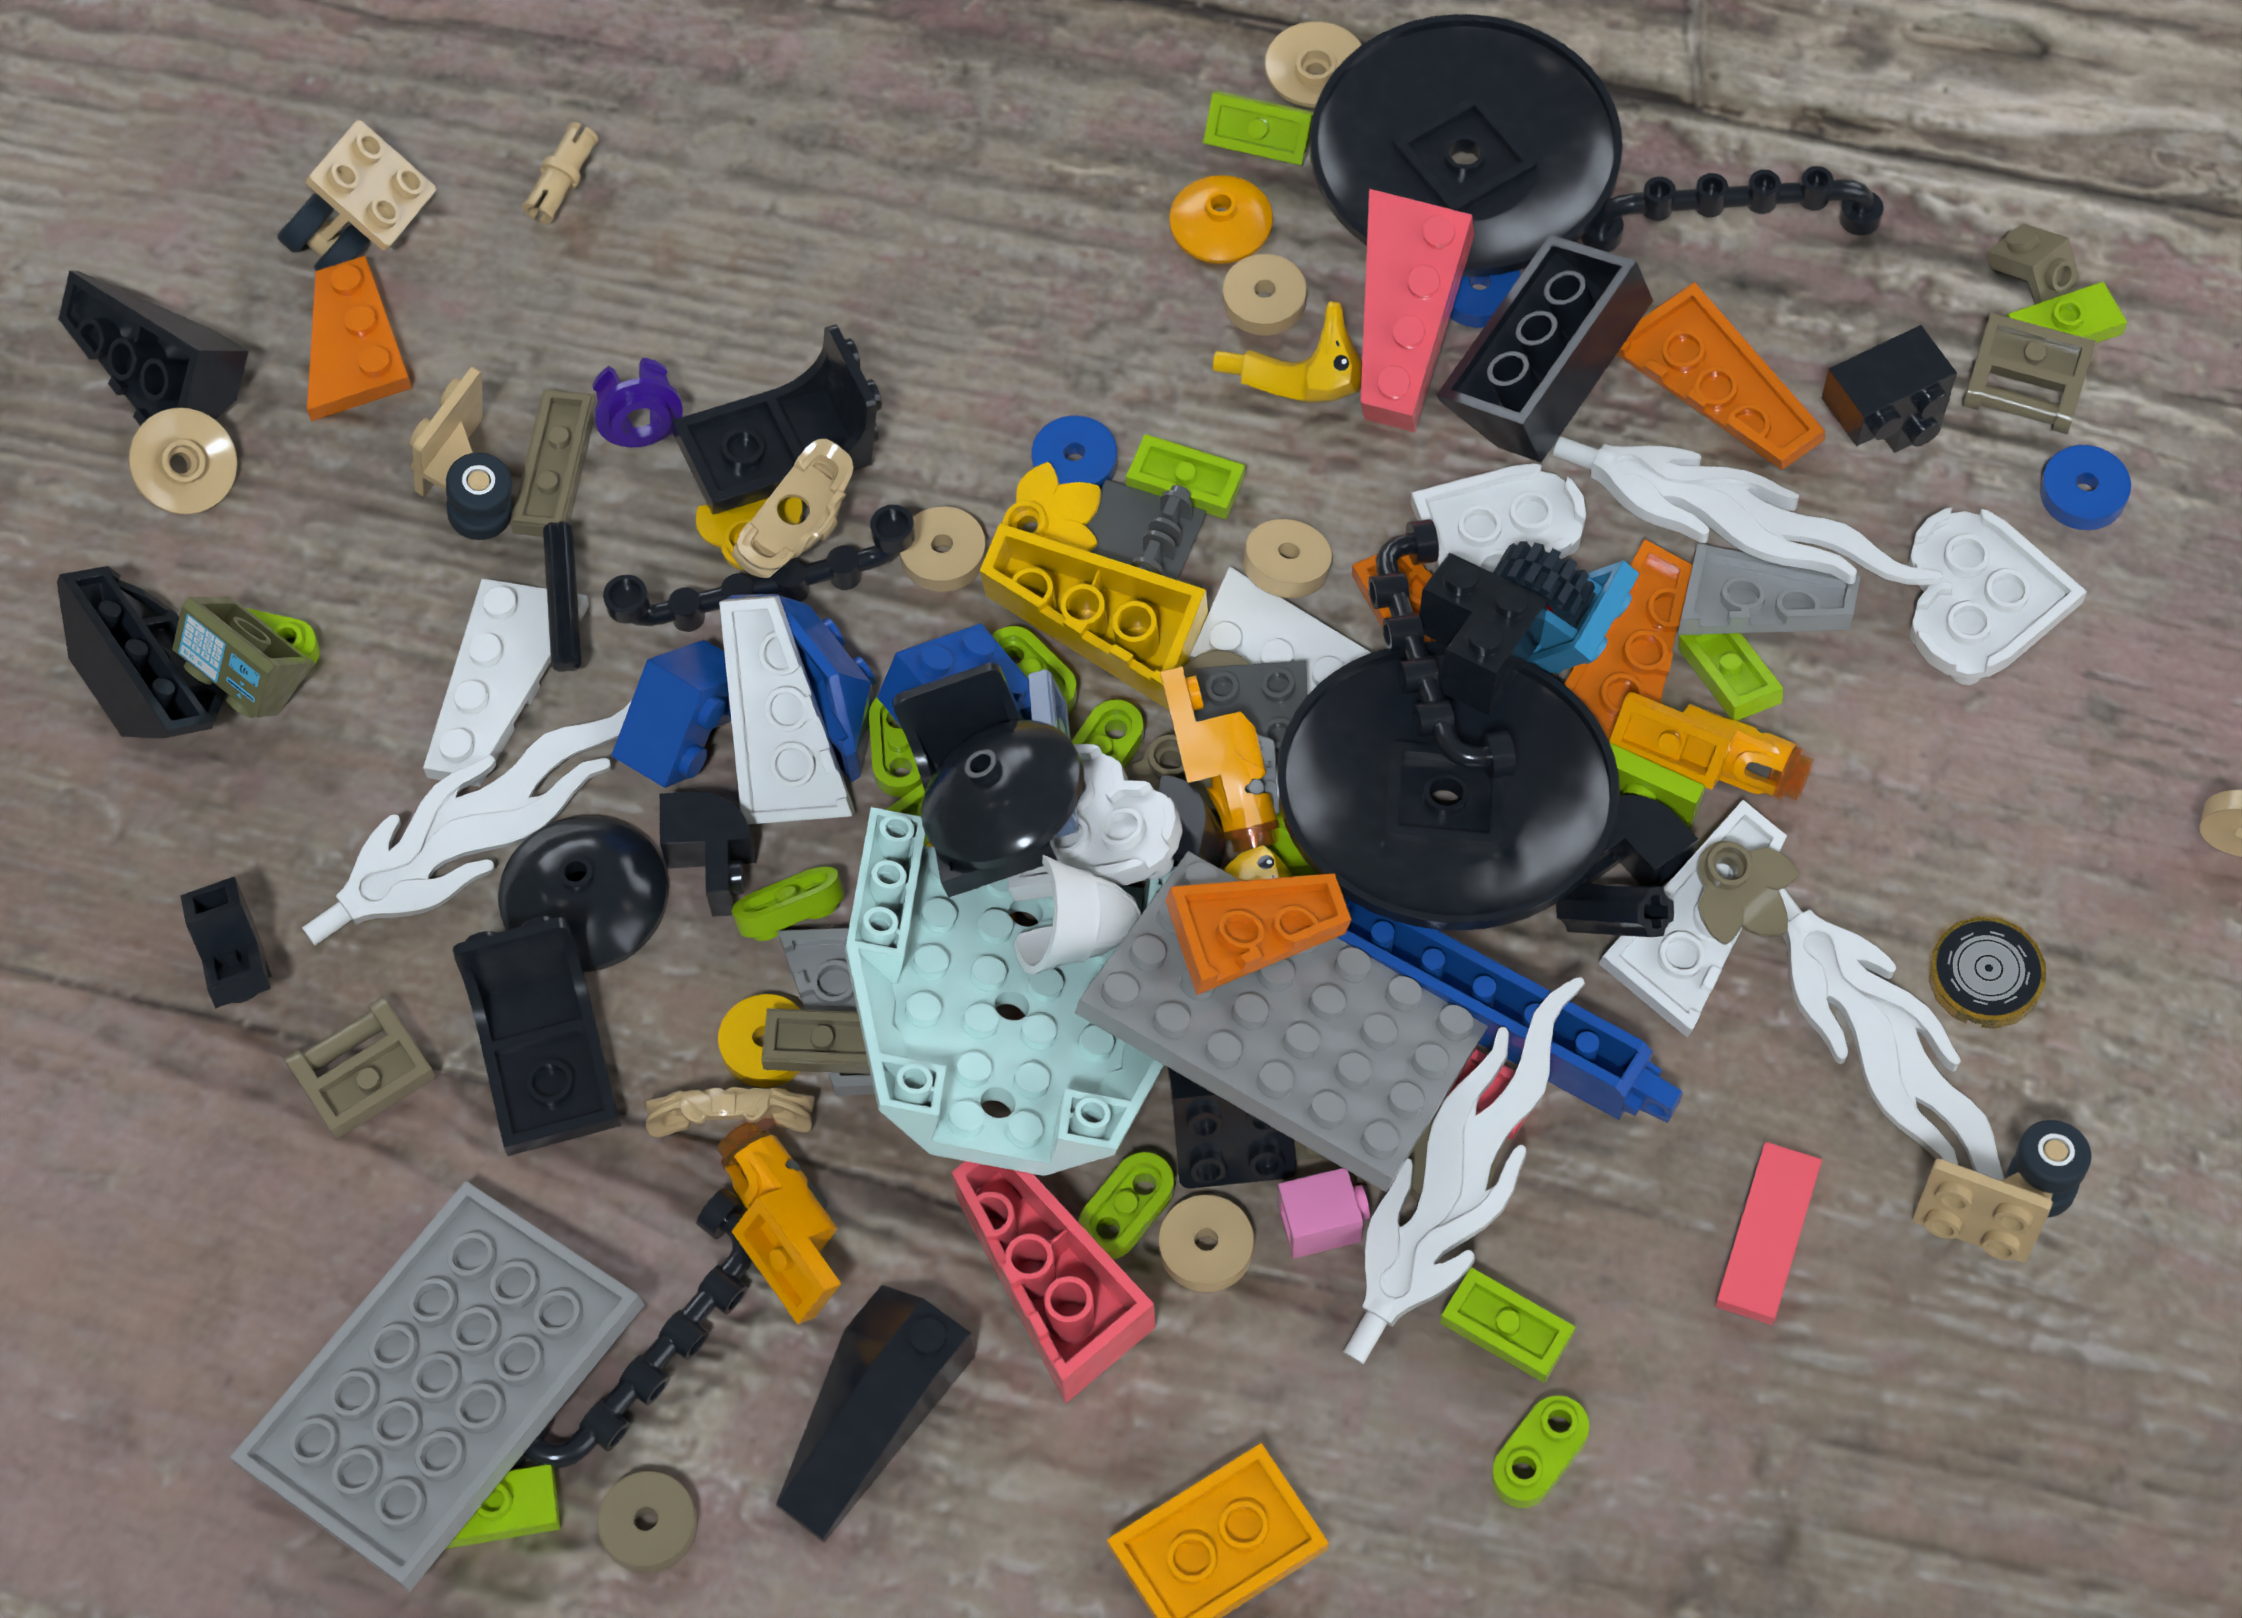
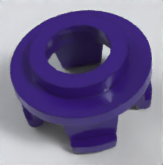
M642 358L639 363V378L621 382L616 371L610 366H607L598 374L593 382V390L597 394L594 418L596 427L604 439L618 446L636 448L657 443L672 433V420L682 417L683 405L678 392L670 385L666 374L668 371L663 364L653 359ZM637 409H650V424L643 427H633L627 415Z

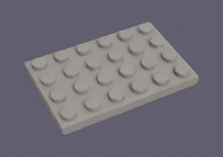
M1188 851L1083 993L1077 1004L1075 1014L1387 1192L1481 1042L1488 1026L1473 1018L1465 1008L1447 1003L1420 987L1415 980L1401 976L1369 957L1364 951L1350 946L1337 937L1196 996L1165 902L1171 886L1241 880Z
M465 1181L230 1456V1459L238 1468L410 1592L645 1304L637 1293Z

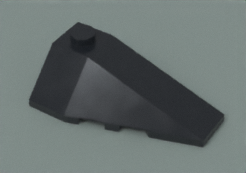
M69 270L58 320L89 360H98L111 377L108 385L116 395H125L136 409L133 417L140 426L153 415L172 408L194 409L216 419L237 400L249 353L247 349L216 330L85 273Z
M881 1285L844 1329L776 1502L777 1508L825 1543L975 1358L971 1332L924 1298Z

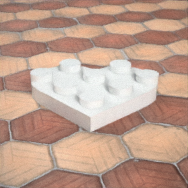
M1524 464L1411 492V506L1417 521L1431 519L1435 525L1439 542V558L1437 562L1433 563L1435 570L1438 569L1450 552L1493 573L1509 545L1513 543L1518 545L1520 541H1527L1531 548L1535 542L1543 544L1545 551L1549 553L1554 548L1561 552L1559 556L1561 559L1574 554L1580 547L1586 519V509L1582 493L1569 477L1564 481L1556 474L1541 471L1542 465Z
M1945 508L1927 518L1916 532L1907 566L1938 571L1943 576L1939 584L1919 585L1924 593L1918 599L1909 630V637L1930 665L1946 675H1950L1960 684L1972 685L1981 678L1990 677L2013 663L2084 602L2087 591L2009 523L1990 511L1981 509L1979 514L1966 511L1951 513L1952 508Z
M1073 744L1079 752L1084 768L1083 788L1077 804L1079 828H1077V833L1062 837L1055 835L1053 837L1058 862L1080 870L1090 871L1094 876L1107 879L1119 887L1147 878L1160 879L1166 876L1173 868L1174 860L1172 856L1178 850L1183 832L1180 815L1172 799L1161 792L1153 790L1149 782L1128 781L1121 763L1111 756L1102 754L1099 746L1094 744ZM1044 866L1009 877L1008 890L1015 902L1053 896L1050 876Z

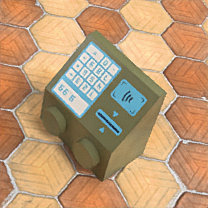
M231 596L188 597L181 607L172 650L186 660L184 668L188 673L205 684L211 685L214 682L229 694L226 698L227 703L246 717L278 715L315 664Z

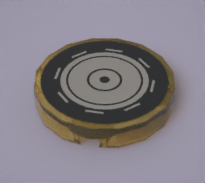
M1977 916L1959 921L1941 934L1930 956L1928 982L1936 1001L1953 1018L1967 1023L1968 1020L1975 1024H1982L1981 1028L1998 1029L2018 1023L2034 1010L2046 984V962L2038 944L2021 927L2001 918Z

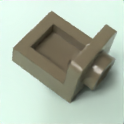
M2023 223L2011 230L2004 239L1987 251L1991 269L2029 281L2035 304L2063 295L2079 281L2070 239L2047 230Z

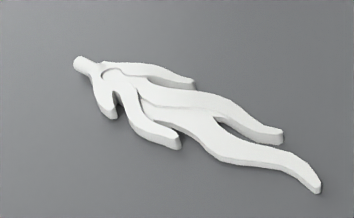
M1562 436L1555 445L1554 457L1590 469V478L1601 483L1623 507L1635 516L1659 527L1684 534L1699 543H1707L1709 536L1708 527H1710L1727 542L1751 556L1775 564L1832 574L1847 584L1855 583L1857 570L1843 557L1792 541H1800L1832 549L1886 580L1907 585H1934L1942 581L1943 575L1941 572L1914 568L1894 561L1874 546L1861 533L1847 524L1789 512L1797 509L1799 495L1765 477L1746 470L1700 466L1701 455L1698 453L1665 446L1619 447L1606 444L1598 450Z
M631 701L624 709L610 718L587 724L562 727L545 733L526 750L510 770L480 790L457 797L462 789L481 780L493 771L496 766L493 756H487L472 765L451 773L435 784L424 797L400 842L392 849L391 845L401 826V821L398 815H390L372 832L362 847L348 882L336 895L339 902L303 926L302 929L316 946L351 920L357 925L371 919L406 917L429 912L448 902L474 881L493 873L495 870L494 864L491 860L486 859L466 863L442 877L430 879L437 869L449 862L464 856L504 848L524 841L550 824L590 778L610 771L611 763L606 758L582 762L563 776L548 792L538 797H531L538 784L563 761L578 753L617 739Z
M1785 889L1779 890L1788 917V930L1783 935L1788 951V971L1793 997L1801 1014L1828 1046L1834 1061L1838 1064H1843L1846 1060L1848 1049L1844 1032L1831 1012L1828 1003L1838 1008L1849 1026L1854 1038L1863 1078L1871 1097L1882 1113L1901 1131L1919 1143L1935 1159H1942L1958 1165L1954 1148L1940 1131L1918 1110L1916 1101L1921 1103L1945 1121L1957 1135L1966 1150L1975 1172L2000 1181L2003 1180L2004 1175L1997 1155L1994 1134L1986 1115L1939 1073L1923 1050L1917 1032L1924 1036L1934 1054L1945 1068L1951 1072L1956 1071L1961 1062L1936 1016L1929 1007L1911 993L1871 973L1874 972L1889 979L1892 978L1896 970V965L1877 946L1853 932L1824 921L1810 909L1802 912Z
M1575 978L1550 993L1534 1012L1526 1036L1522 1057L1515 1075L1492 1105L1476 1115L1479 1098L1492 1084L1507 1060L1509 1031L1506 1027L1498 1029L1492 1051L1471 1074L1456 1086L1442 1103L1433 1121L1428 1140L1424 1184L1418 1207L1411 1220L1399 1227L1400 1215L1412 1188L1414 1167L1411 1160L1407 1158L1390 1190L1374 1212L1367 1230L1365 1245L1367 1288L1366 1298L1362 1306L1366 1313L1343 1351L1351 1359L1364 1365L1387 1324L1393 1327L1397 1320L1407 1312L1442 1295L1454 1286L1471 1268L1475 1256L1470 1250L1464 1251L1447 1262L1437 1263L1443 1255L1486 1229L1503 1212L1514 1193L1520 1169L1526 1158V1147L1519 1145L1513 1150L1504 1166L1498 1183L1492 1189L1486 1190L1491 1167L1508 1135L1534 1109L1545 1094L1550 1074V1049L1554 1023L1563 1007L1585 986L1583 978Z

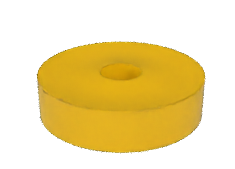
M773 994L755 995L738 1002L727 1012L718 1032L719 1050L727 1070L740 1082L758 1088L782 1085L792 1080L801 1072L763 1069L761 1062L763 1047L755 1043L765 1033L767 1008L801 1010L792 1001Z

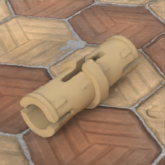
M577 122L569 123L567 131L553 156L545 157L540 166L542 175L522 206L523 211L533 220L537 218L541 211L543 214L540 218V223L551 224L568 190H573L577 187L581 179L579 171L592 148L599 140L595 132L589 127L585 126L580 136L578 132L581 124Z

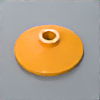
M1216 175L1192 182L1177 195L1170 209L1169 223L1174 240L1184 252L1203 262L1228 264L1238 262L1261 249L1270 236L1273 214L1267 197L1258 187L1238 177ZM1223 208V209H1227V210H1226V211H1216L1215 209Z

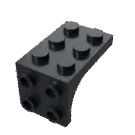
M834 324L825 327L823 347L820 355L812 366L799 377L778 388L672 420V433L712 515L769 498L792 469L801 453L813 441L818 439H828L847 452L853 462V471L871 466L873 445L879 439L876 414L882 408V401L874 380H866L860 369V357L854 341L851 338L845 339L838 325Z
M986 663L895 695L892 700L894 713L905 733L916 761L924 792L941 761L963 740L989 726L1009 721L1024 720L1000 666L995 663ZM1053 838L1040 849L1023 859L1007 865L985 869L956 865L942 857L935 849L940 881L948 898L1044 866L1042 864L1043 855L1058 861Z
M536 917L526 921L522 927L499 933L493 931L478 932L469 936L464 942L456 944L453 947V954L474 1015L501 1138L507 1156L620 1127L619 1114L583 964L567 920L562 917Z
M1167 1067L1173 1111L1178 1176L1181 1186L1192 1189L1290 1178L1295 1174L1294 1139Z

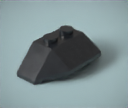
M108 566L59 574L57 587L68 659L121 737L169 738L212 729L226 692L214 682L209 685L193 677L184 668L186 660L172 650L179 621L176 611L143 589L120 580L121 575Z

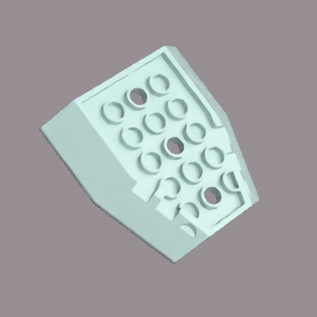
M871 807L845 946V955L878 1110L926 1152L941 1157L1046 1176L1115 1155L1164 1067V1064L1075 1014L1079 999L1119 945L1103 956L1089 958L1083 963L1077 962L1059 966L1035 975L1025 973L1017 960L1013 942L1020 933L1053 925V896L1015 902L1008 890L1009 878L948 898L940 881L935 848L923 846L925 832L921 817ZM1173 866L1171 871L1160 879L1147 878L1144 889L1128 885L1120 886V888L1135 899L1142 915L1176 867ZM1018 911L1030 913L1037 919L1038 924L1029 927L1021 926L1012 920L1010 914ZM1003 1004L1014 1005L1023 1011L1025 1017L1015 1021L1005 1019L997 1012L996 1007ZM990 1100L1000 1101L1010 1109L1011 1115L1004 1118L992 1117L982 1109L981 1104Z

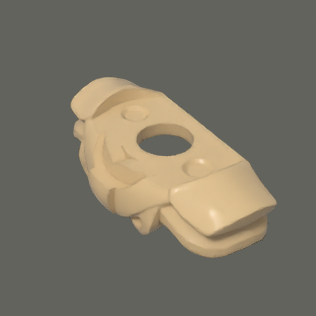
M818 439L813 441L801 453L789 473L751 522H748L739 534L732 554L742 569L751 575L769 578L793 558L800 556L819 540H826L833 533L837 525L836 517L842 500L847 495L844 491L854 469L852 459L847 452L828 439ZM788 497L799 498L808 506L809 515L800 524L792 525L785 523L777 513L778 504Z
M733 1087L727 1090L712 1088L704 1091H676L664 1097L644 1101L645 1110L648 1114L646 1129L649 1135L653 1137H664L679 1131L688 1130L691 1123L702 1124L708 1120L745 1119L747 1122L754 1123L761 1119L773 1118L776 1127L806 1133L811 1130L810 1115L814 1107V1097L791 1093L782 1088H751L749 1090Z

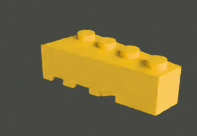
M999 523L980 568L986 597L1169 710L1160 672L1178 667L1184 668L1190 661V654L1208 616L1206 589Z

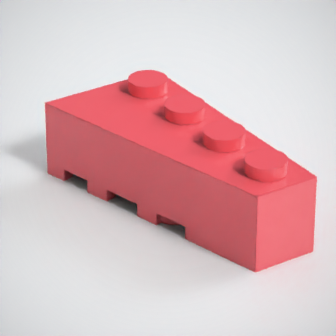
M1369 189L1360 400L1364 420L1416 433L1473 242L1474 225L1471 214Z
M968 1161L963 1162L952 1171L956 1199L1066 1404L1156 1328L1154 1303L1034 1174Z

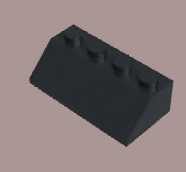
M1549 235L1437 393L1439 401L1496 447L1542 463L1653 302L1637 261Z

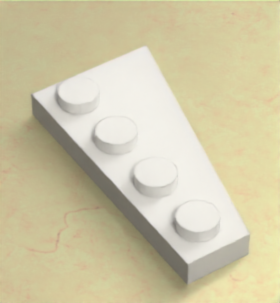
M1229 567L1192 649L1190 661L1200 654L1218 650L1235 653L1246 659L1250 664L1306 661L1308 695L1333 672L1371 652L1281 597L1261 590L1248 577Z
M481 579L423 767L427 778L442 780L451 773L472 765L487 756H493L495 762L515 731L514 722L525 704L530 705L541 688L539 681L551 663L547 589ZM577 594L579 621H581L590 605L587 595ZM487 775L473 783L472 786L481 787Z
M779 595L720 601L740 811L744 815L747 824L854 816L856 814Z
M1742 800L1663 888L1667 897L1674 901V921L1667 926L1664 936H1620L1603 955L1599 965L1688 1038L1742 930L1741 927L1735 938L1727 945H1723L1715 940L1706 930L1698 910V902L1704 890L1697 875L1698 859L1709 845L1719 841L1738 843L1746 848L1747 851L1771 848L1779 852L1787 835ZM1722 863L1716 865V871L1721 877L1725 879L1733 878V871L1728 865Z

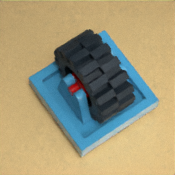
M1520 541L1518 545L1515 543L1509 545L1493 573L1549 599L1541 642L1527 662L1539 667L1548 674H1559L1567 668L1583 663L1590 664L1599 657L1608 642L1605 635L1612 622L1629 606L1632 600V595L1629 592L1639 576V573L1624 560L1587 573L1585 570H1577L1575 568L1577 563L1571 558L1566 561L1559 557L1560 551L1552 548L1550 553L1546 552L1543 544L1535 542L1532 548L1527 541Z

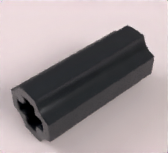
M1582 883L1568 896L1556 903L1557 919L1565 924L1567 932L1660 937L1664 936L1665 929L1674 921V901L1667 897L1663 887Z

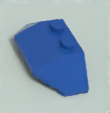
M776 594L731 595V596L728 597L727 599H740V598L765 597V596H777V595H776ZM779 595L839 767L848 779L853 782L861 777L870 735L869 709L874 701L871 686L876 684L875 677L860 656L852 659L843 648L845 641L831 619L827 617L821 621L809 604Z

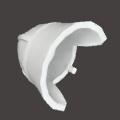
M1043 855L1042 864L1049 873L1053 888V925L1018 934L1013 942L1017 960L1025 973L1035 975L1055 967L1077 962L1083 963L1089 958L1103 956L1122 942L1141 916V912L1135 899L1117 884L1094 876L1090 871L1062 864Z

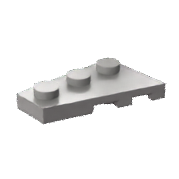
M1698 543L1678 635L1850 630L1861 576H1856L1854 584H1847L1832 574L1775 564L1744 552Z
M849 928L778 931L784 954L805 1010L857 1012L845 955ZM827 1072L836 1096L875 1094L871 1074Z

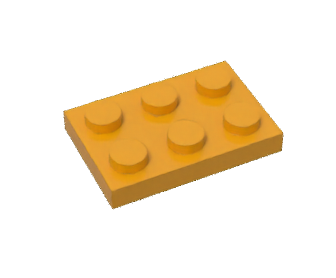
M1262 1443L1106 1539L1107 1547L1153 1618H1222L1329 1550L1328 1540Z

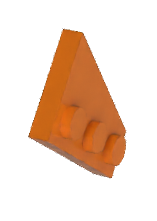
M366 255L316 271L307 412L310 420L314 421L412 389Z
M1335 873L1171 886L1165 900L1196 996L1344 935L1351 922V917Z

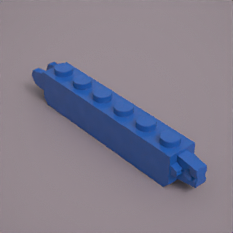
M1343 896L1351 922L1346 933L1337 938L1354 948L1364 951L1369 957L1401 976L1415 980L1420 987L1447 1003L1465 1008L1473 1018L1488 1026L1484 1037L1479 1043L1485 1048L1492 1051L1498 1029L1506 1027L1509 1031L1507 1060L1519 1065L1534 1012L1546 997L1552 993L1550 990L1436 929L1416 927L1393 921L1372 913ZM1570 1001L1563 1007L1554 1023L1548 1082L1618 1120L1621 1119L1624 1112L1636 1116L1638 1111L1641 1110L1668 1123L1682 1097L1680 1089L1659 1077L1662 1070L1650 1062L1653 1051L1643 1040Z

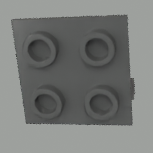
M1106 479L1101 489L1098 510L1092 520L1085 525L1098 542L1091 553L1178 580L1207 511L1193 507L1190 500L1191 492L1180 485H1173L1170 490L1163 492L1162 496H1158Z
M1293 661L1196 668V677L1204 709L1196 710V722L1241 711L1254 725L1258 735L1274 741L1277 766L1286 728L1295 711L1307 696V662Z

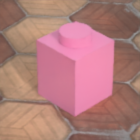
M1341 1168L1278 1184L1277 1206L1293 1259L1361 1242L1363 1221L1370 1219V1210L1363 1186H1352L1348 1170Z

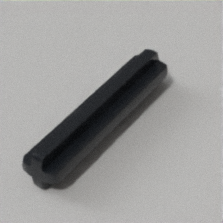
M550 522L543 528L552 668L557 672L576 671L581 667L582 662L573 531L571 524L568 522Z

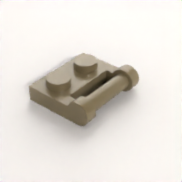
M1990 313L1963 406L1978 410L1981 405L2053 425L2052 431L2068 435L2096 341ZM1989 373L2063 392L2060 404L1986 385Z
M384 997L368 1005L370 1009L368 1013L301 1053L299 1049H296L283 1057L290 1071L336 1140L436 1078L432 1068ZM383 1030L387 1035L319 1078L315 1075V1071Z

